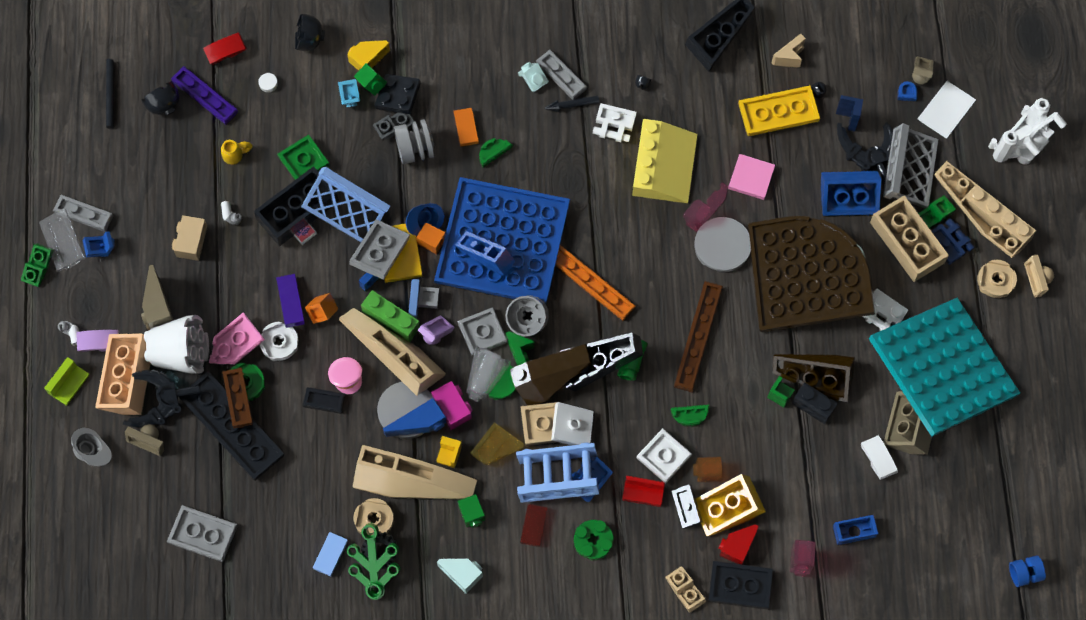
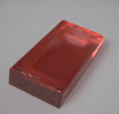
M528 504L520 541L521 544L540 547L547 507Z

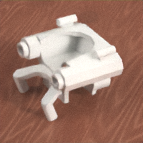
M1040 98L1031 107L1025 105L1021 112L1022 117L1011 130L1004 132L998 144L997 140L993 138L988 147L994 149L993 157L995 161L1002 163L1007 161L1008 158H1017L1021 164H1029L1049 143L1048 139L1054 134V131L1049 128V123L1054 120L1060 128L1065 127L1067 123L1057 112L1047 117L1050 104L1048 100Z

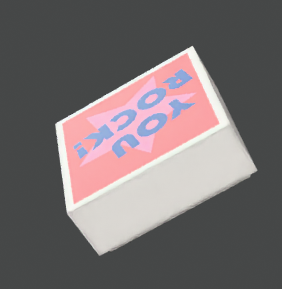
M308 224L294 234V236L303 245L314 237L317 232Z

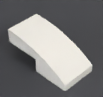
M879 435L861 443V448L871 461V467L880 480L898 473L896 465Z

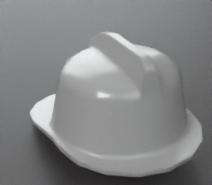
M80 428L73 433L71 444L73 452L79 460L97 467L104 466L110 462L112 458L111 450L94 430Z

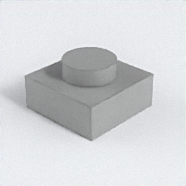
M420 287L418 307L437 309L439 288Z

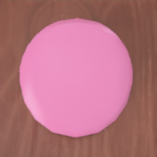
M343 357L331 364L328 371L329 380L340 392L353 394L360 389L362 384V367L355 359Z

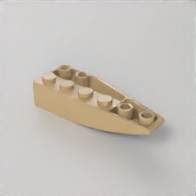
M946 161L934 174L979 232L1011 258L1020 253L1032 240L1036 232L1034 228Z
M355 308L339 318L416 396L445 376L446 373L419 347Z
M362 445L356 465L353 488L389 498L464 499L474 494L477 480L427 462Z

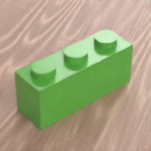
M373 290L361 304L362 313L411 342L420 328L419 320Z

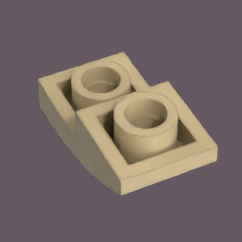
M682 566L665 577L689 613L706 602Z

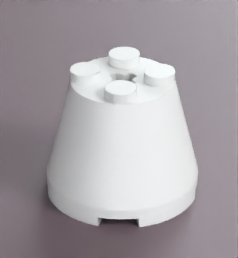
M198 315L185 316L145 331L146 351L144 357L146 362H150L155 367L190 374L202 373L204 371V361H208L209 339L208 333L203 331L201 325L203 320Z

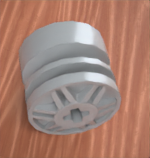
M425 119L420 120L421 129H418L416 121L413 122V131L410 132L406 124L393 127L402 164L415 162V153L417 152L421 160L425 159L424 151H427L429 158L434 157V142Z
M532 295L520 296L514 299L507 307L505 314L506 323L510 330L517 335H535L547 325L549 319L548 308L539 297ZM525 311L533 313L531 315L532 320L524 318L526 316Z

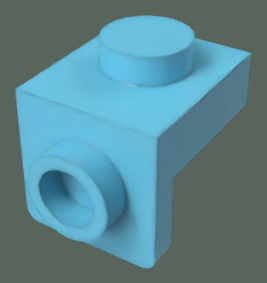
M356 79L338 82L342 104H346V107L357 106L360 97Z

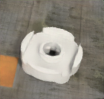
M274 322L263 329L261 335L265 340L260 343V348L263 354L270 358V360L281 361L288 359L298 350V336L293 327L286 328L282 322ZM277 337L284 339L282 345L274 344Z

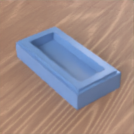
M413 279L411 282L408 314L417 319L420 281Z

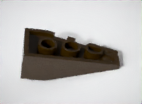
M583 344L528 361L510 369L514 387L527 406L538 405L550 400L557 390H561L565 383L572 377H576L592 361L587 345Z
M774 354L773 374L793 383L797 382L803 385L805 382L826 395L828 399L848 402L854 374L855 357Z

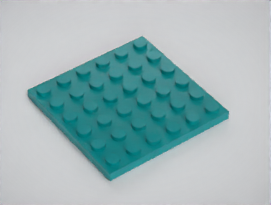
M958 298L872 334L868 338L931 437L1020 394V391Z

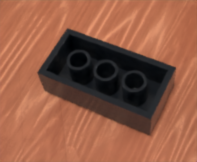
M314 166L254 210L256 220L279 247L306 225L318 218L301 207L319 176V172ZM321 180L318 185L320 194L329 192L328 183ZM334 192L336 203H338V194ZM331 194L321 196L324 207L333 204ZM318 197L311 198L307 206L312 209L320 208Z

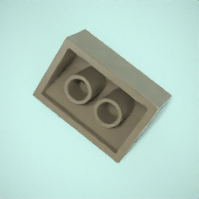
M898 391L895 395L883 443L888 448L909 454H928L932 437L904 393Z

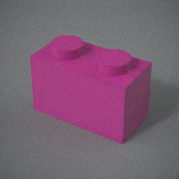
M451 381L431 392L435 402L445 415L446 422L451 430L471 419V412L473 410L468 401H463L461 397L463 393L458 385L454 386Z

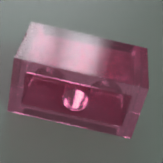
M795 540L791 548L789 572L794 573L796 576L810 574L814 567L816 542Z

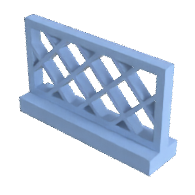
M321 168L318 178L301 207L357 241L362 242L363 238L358 236L357 228L366 226L368 232L370 229L369 225L375 222H368L366 212L373 210L378 213L376 220L381 221L390 205L329 168ZM321 180L328 183L329 192L320 194L318 185ZM334 192H343L346 201L336 203ZM331 194L333 204L324 207L321 196ZM318 197L320 208L312 209L307 206L311 198ZM358 201L362 211L352 213L350 202ZM347 203L349 214L340 216L337 205ZM334 206L336 218L329 219L326 217L324 209ZM363 213L365 224L356 226L353 215ZM350 216L353 227L346 229L342 226L341 218Z

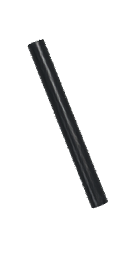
M113 59L106 60V128L108 129L114 128Z

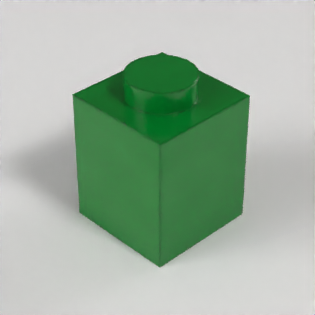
M367 63L354 76L374 96L387 83Z
M476 494L458 501V507L466 527L471 526V528L480 526L482 521H485V515Z

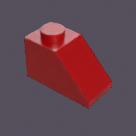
M755 524L730 533L727 539L723 538L718 548L722 550L720 556L742 565L759 526Z

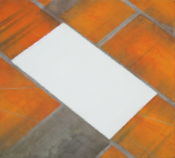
M946 81L918 117V120L947 139L976 99L949 81Z

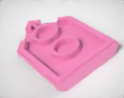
M244 312L214 336L212 355H210L209 359L210 364L235 365L265 340Z

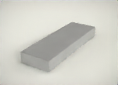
M548 50L536 60L540 68L572 100L587 90V86L551 50Z
M60 195L53 209L55 214L106 232L113 218V214L64 195Z

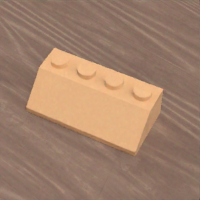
M109 334L95 408L122 415H141L147 381L134 379L132 373L149 370L150 362H146L144 357L146 351L144 334Z

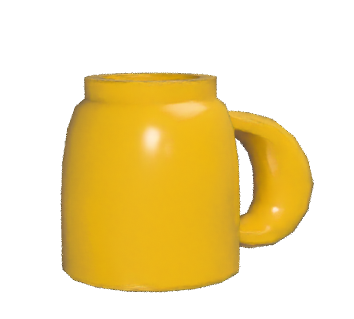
M226 140L221 146L222 158L227 164H237L242 159V154L249 152L253 145L246 141L237 143L233 140Z

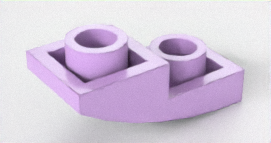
M92 330L76 332L77 351H106L109 334H119V331Z

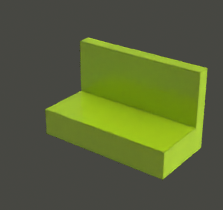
M67 357L44 389L49 395L67 406L90 374L78 367L72 359Z

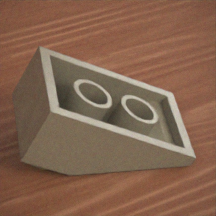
M150 265L142 303L144 313L141 314L148 331L151 328L173 321L159 276L153 265Z

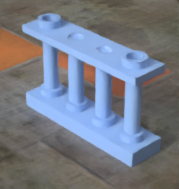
M581 443L580 445L536 450L524 449L516 452L519 464H524L525 485L517 487L521 503L599 494L597 479L591 478L590 457L597 456L594 443ZM582 457L583 479L573 481L571 476V459ZM563 460L564 481L552 482L551 461ZM543 462L544 483L533 485L532 463Z

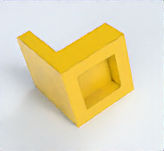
M442 436L441 448L436 461L438 464L455 468L462 447L461 441Z

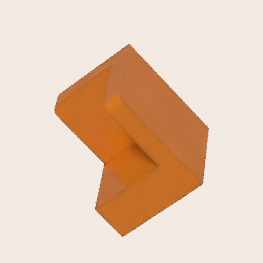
M425 223L416 237L417 244L437 254L443 245L446 233Z
M328 293L315 297L305 309L312 323L315 324L328 320L338 310V307L332 295Z

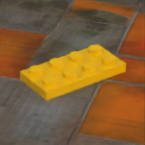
M811 86L743 99L738 102L747 136L820 121Z

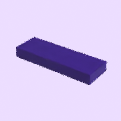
M295 274L276 277L285 327L289 328L305 324Z

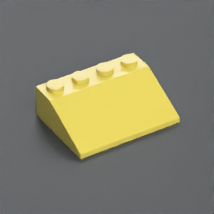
M643 119L632 196L688 204L697 134L662 121Z

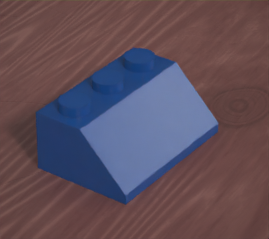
M878 171L821 172L823 216L873 215L880 210L881 178Z

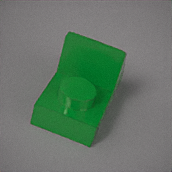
M506 332L508 345L517 366L528 362V356L524 351L534 348L535 342L513 332Z

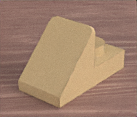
M802 34L795 37L773 55L772 64L774 66L800 67L802 59L797 54L804 49L806 38Z

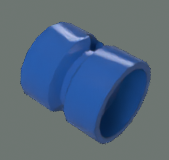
M1038 555L1026 558L1025 562L1020 559L1009 563L1010 575L1016 587L1028 585L1030 581L1032 583L1044 581L1046 578L1043 562Z

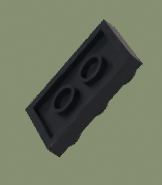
M713 561L708 602L768 610L773 569Z

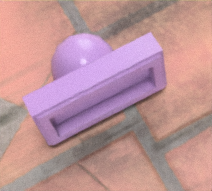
M440 315L421 325L418 331L423 335V340L427 344L435 345L438 344L442 337L451 333L455 327Z

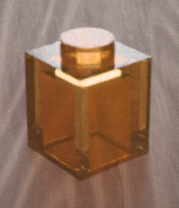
M721 457L697 458L696 464H693V476H697V482L721 481Z

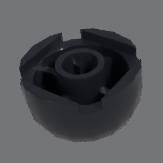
M300 14L297 21L298 30L295 32V49L300 51L314 50L318 47L320 41H324L325 30H322V25L316 17Z
M173 81L166 83L167 87L160 86L144 97L145 99H141L149 112L157 115L164 113L167 116L175 111L174 107L178 104L180 97Z

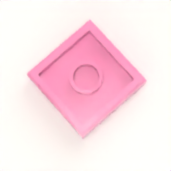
M739 154L728 189L764 200L775 165Z

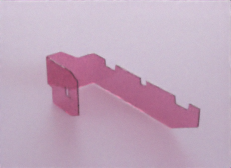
M723 182L719 185L721 187L719 191H714L707 199V204L698 199L685 211L683 217L686 220V225L696 233L725 200L728 186Z

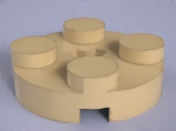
M992 260L981 267L977 276V282L982 293L993 298L1007 297L1016 286L1017 275L1007 262ZM995 275H999V279H1002V281L996 283L992 278Z
M371 498L365 500L366 502H363L356 508L354 524L360 534L362 528L366 524L371 523V520H368V518L372 517L373 514H376L377 518H379V521L373 524L378 527L381 533L387 532L388 534L391 530L394 516L391 508L385 501ZM368 528L369 533L374 532L372 528Z

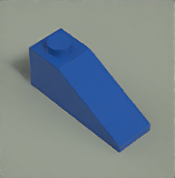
M468 231L463 234L455 245L479 263L503 276L515 263L507 248Z
M434 398L384 427L383 432L386 437L430 433L433 430L438 431L443 428L444 423H446V417Z

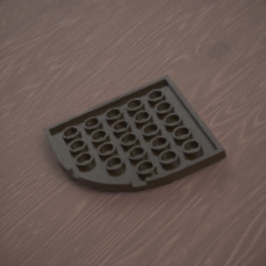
M789 216L748 223L760 332L875 315L871 277L866 259L856 242L841 228L825 220H818L808 216Z

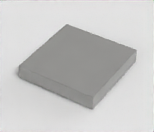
M493 307L457 321L472 357L508 343Z

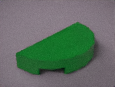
M496 138L486 141L479 153L482 167H485L507 152L513 145L508 140Z
M510 364L490 392V398L495 400L510 397L516 391L510 369L513 367Z
M709 405L674 407L670 410L672 417L683 426L692 427L699 425L706 419L709 413Z

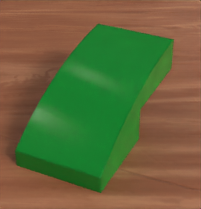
M944 195L918 214L928 228L931 229L951 215L956 208Z

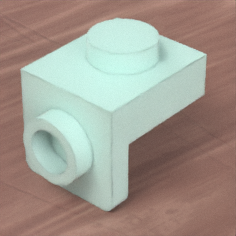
M528 62L518 72L519 76H523L532 92H535L549 82L538 63L531 64V62Z

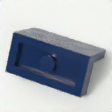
M841 95L836 114L850 117L848 130L855 132L861 115L863 99Z

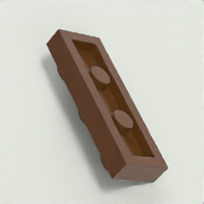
M242 368L223 371L233 428L253 425Z

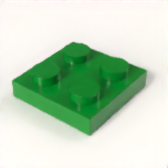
M310 135L305 136L277 154L294 180L313 166L318 172H320L321 168L330 166L328 160Z

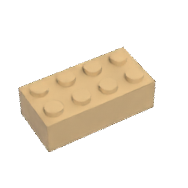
M905 195L873 214L870 221L871 225L913 282L946 262L949 256Z

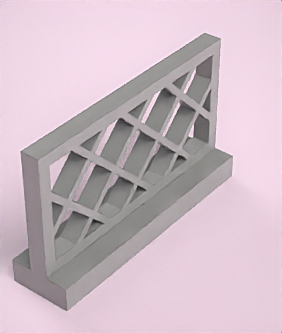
M904 123L893 129L883 197L888 199L892 197L901 198L904 195L900 194V187L904 184L909 193L905 197L911 204L925 209L929 206L938 139L911 130L909 125ZM908 135L913 136L917 142L915 145L911 146L908 141ZM927 141L932 143L931 150L929 152L927 151L922 142ZM917 145L924 154L918 157L913 149ZM908 150L914 159L910 163L905 157ZM924 156L929 162L926 169L920 160ZM914 162L917 163L921 170L918 174L911 167V164ZM904 168H907L912 176L907 180L903 175ZM921 173L926 178L925 185H922L917 177ZM911 179L918 186V189L915 191L912 190L908 183ZM919 190L924 196L923 201L918 200L915 195Z

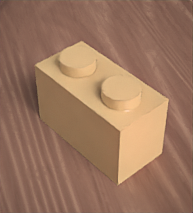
M182 215L181 222L179 221L177 224V239H174L172 243V250H174L176 257L199 261L207 230L205 219Z

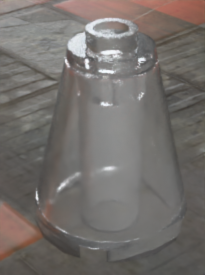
M476 346L466 393L469 394L468 398L479 402L480 399L485 400L509 368L511 361L508 359L504 360L500 355Z

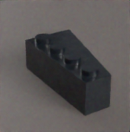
M734 0L687 38L685 46L708 72L751 16L755 7L749 0Z
M628 333L586 344L592 363L576 377H572L566 383V388L577 391L643 356L640 336Z

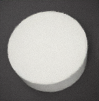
M265 73L259 78L261 90L273 92L277 88L278 81L275 75Z

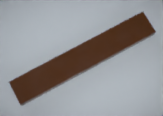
M707 281L704 282L674 388L693 392L723 286Z

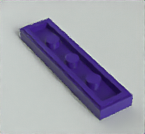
M185 66L171 78L178 87L225 125L238 113V110Z

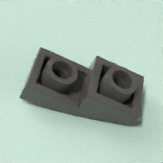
M398 112L391 117L387 115L374 123L373 126L383 141L395 136L394 126L406 124L408 129H410L414 120L410 114Z

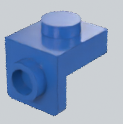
M105 232L103 236L84 237L82 240L86 258L109 256L112 249H114V239L111 238L110 232Z

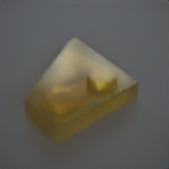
M494 422L471 451V455L487 466L523 449L524 443Z

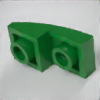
M37 243L34 244L29 262L25 263L21 281L39 287L49 266L54 249Z

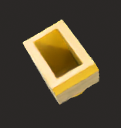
M386 40L359 42L348 51L349 63L358 70L365 63L373 68L390 51L389 42Z

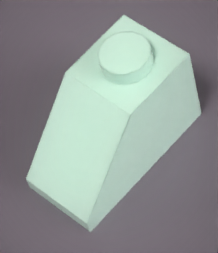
M439 559L437 561L438 567L465 593L483 577L482 567L476 561L471 562L469 559Z

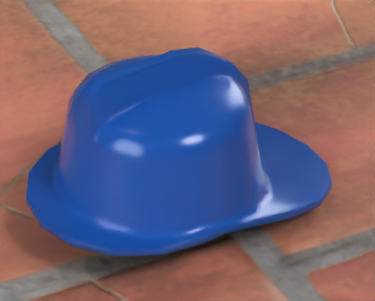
M433 203L416 206L407 215L406 228L412 235H418L425 223L439 229L444 222V212L439 205Z

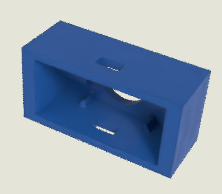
M873 515L839 521L833 525L837 545L876 538L878 535ZM852 526L858 527L860 535L850 536L849 528Z

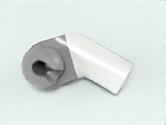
M229 201L222 202L223 219L232 225L240 224L242 220L241 214L231 211V203Z
M61 321L58 324L59 331L69 335L71 344L76 346V332H79L78 326L68 321Z

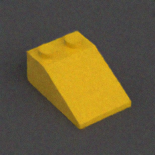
M743 474L696 498L703 521L701 524L707 537L745 523L766 512L751 478Z

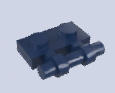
M950 218L945 222L949 227L948 229L941 224L931 231L949 256L946 262L949 265L965 255L966 252L962 247H965L969 252L975 248L971 243L970 237L965 236L960 230V225ZM952 234H955V236H956L960 241L957 242V241L952 237Z

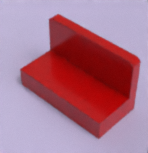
M626 476L622 501L661 507L665 482Z

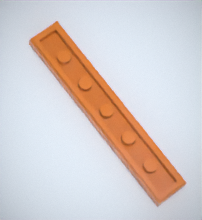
M560 245L555 266L624 321L635 309V305Z

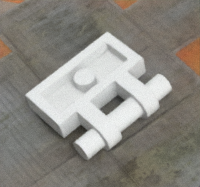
M600 103L596 123L602 124V127H594L593 134L600 135L599 137L604 139L605 137L616 139L617 142H629L630 135L624 134V130L632 131L636 112ZM608 126L619 128L618 132L607 130Z
M875 289L873 292L875 315L862 317L865 318L866 322L869 324L873 323L882 331L891 327V323L893 325L900 323L908 309L879 289ZM879 314L881 317L885 319V321L883 322L881 319L876 317V315Z

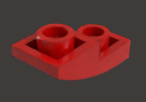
M240 33L222 38L203 48L211 65H215L227 57L232 58L247 50Z

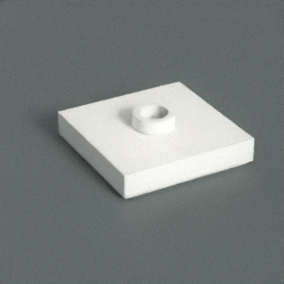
M557 402L555 404L551 440L568 445L590 443L594 411Z
M662 428L636 458L666 484L692 456V453Z

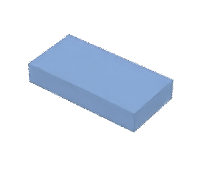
M329 532L313 569L331 577L348 540Z

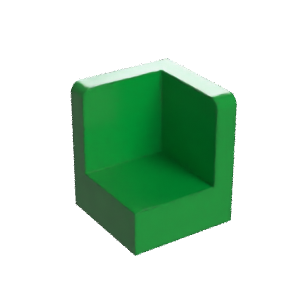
M779 376L769 391L767 398L784 408L794 393V389L782 383L783 378Z

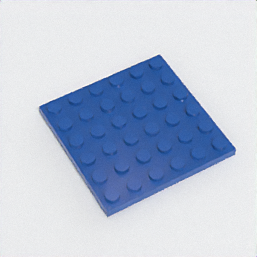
M460 177L434 283L511 299L532 295L539 297L547 304L570 199ZM466 231L507 248L515 263L505 276L490 270L455 246Z

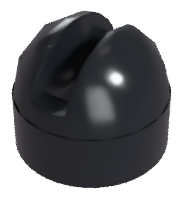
M637 75L635 84L637 88L642 84V90L649 87L651 79Z
M823 82L813 84L811 88L813 96L822 98L826 93L825 84Z

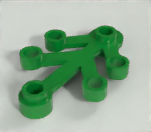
M368 523L362 528L361 534L367 540L369 560L360 552V547L357 544H351L347 548V554L350 557H354L370 572V579L361 572L362 568L357 563L349 567L348 573L356 577L365 586V592L369 598L378 600L385 594L384 585L400 572V566L397 563H391L387 568V572L380 579L378 571L391 557L398 553L399 547L395 543L389 544L384 554L377 560L376 537L379 534V529L375 524ZM368 528H372L374 534L369 533ZM389 547H393L395 553H391ZM355 548L356 553H352L350 549ZM352 567L357 568L358 573H354ZM391 567H395L397 572H392ZM373 586L378 587L379 592H375Z

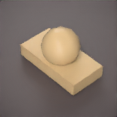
M1033 255L1024 265L1035 298H1038L1049 290L1047 284L1053 281L1054 272L1048 266H1041L1039 256Z

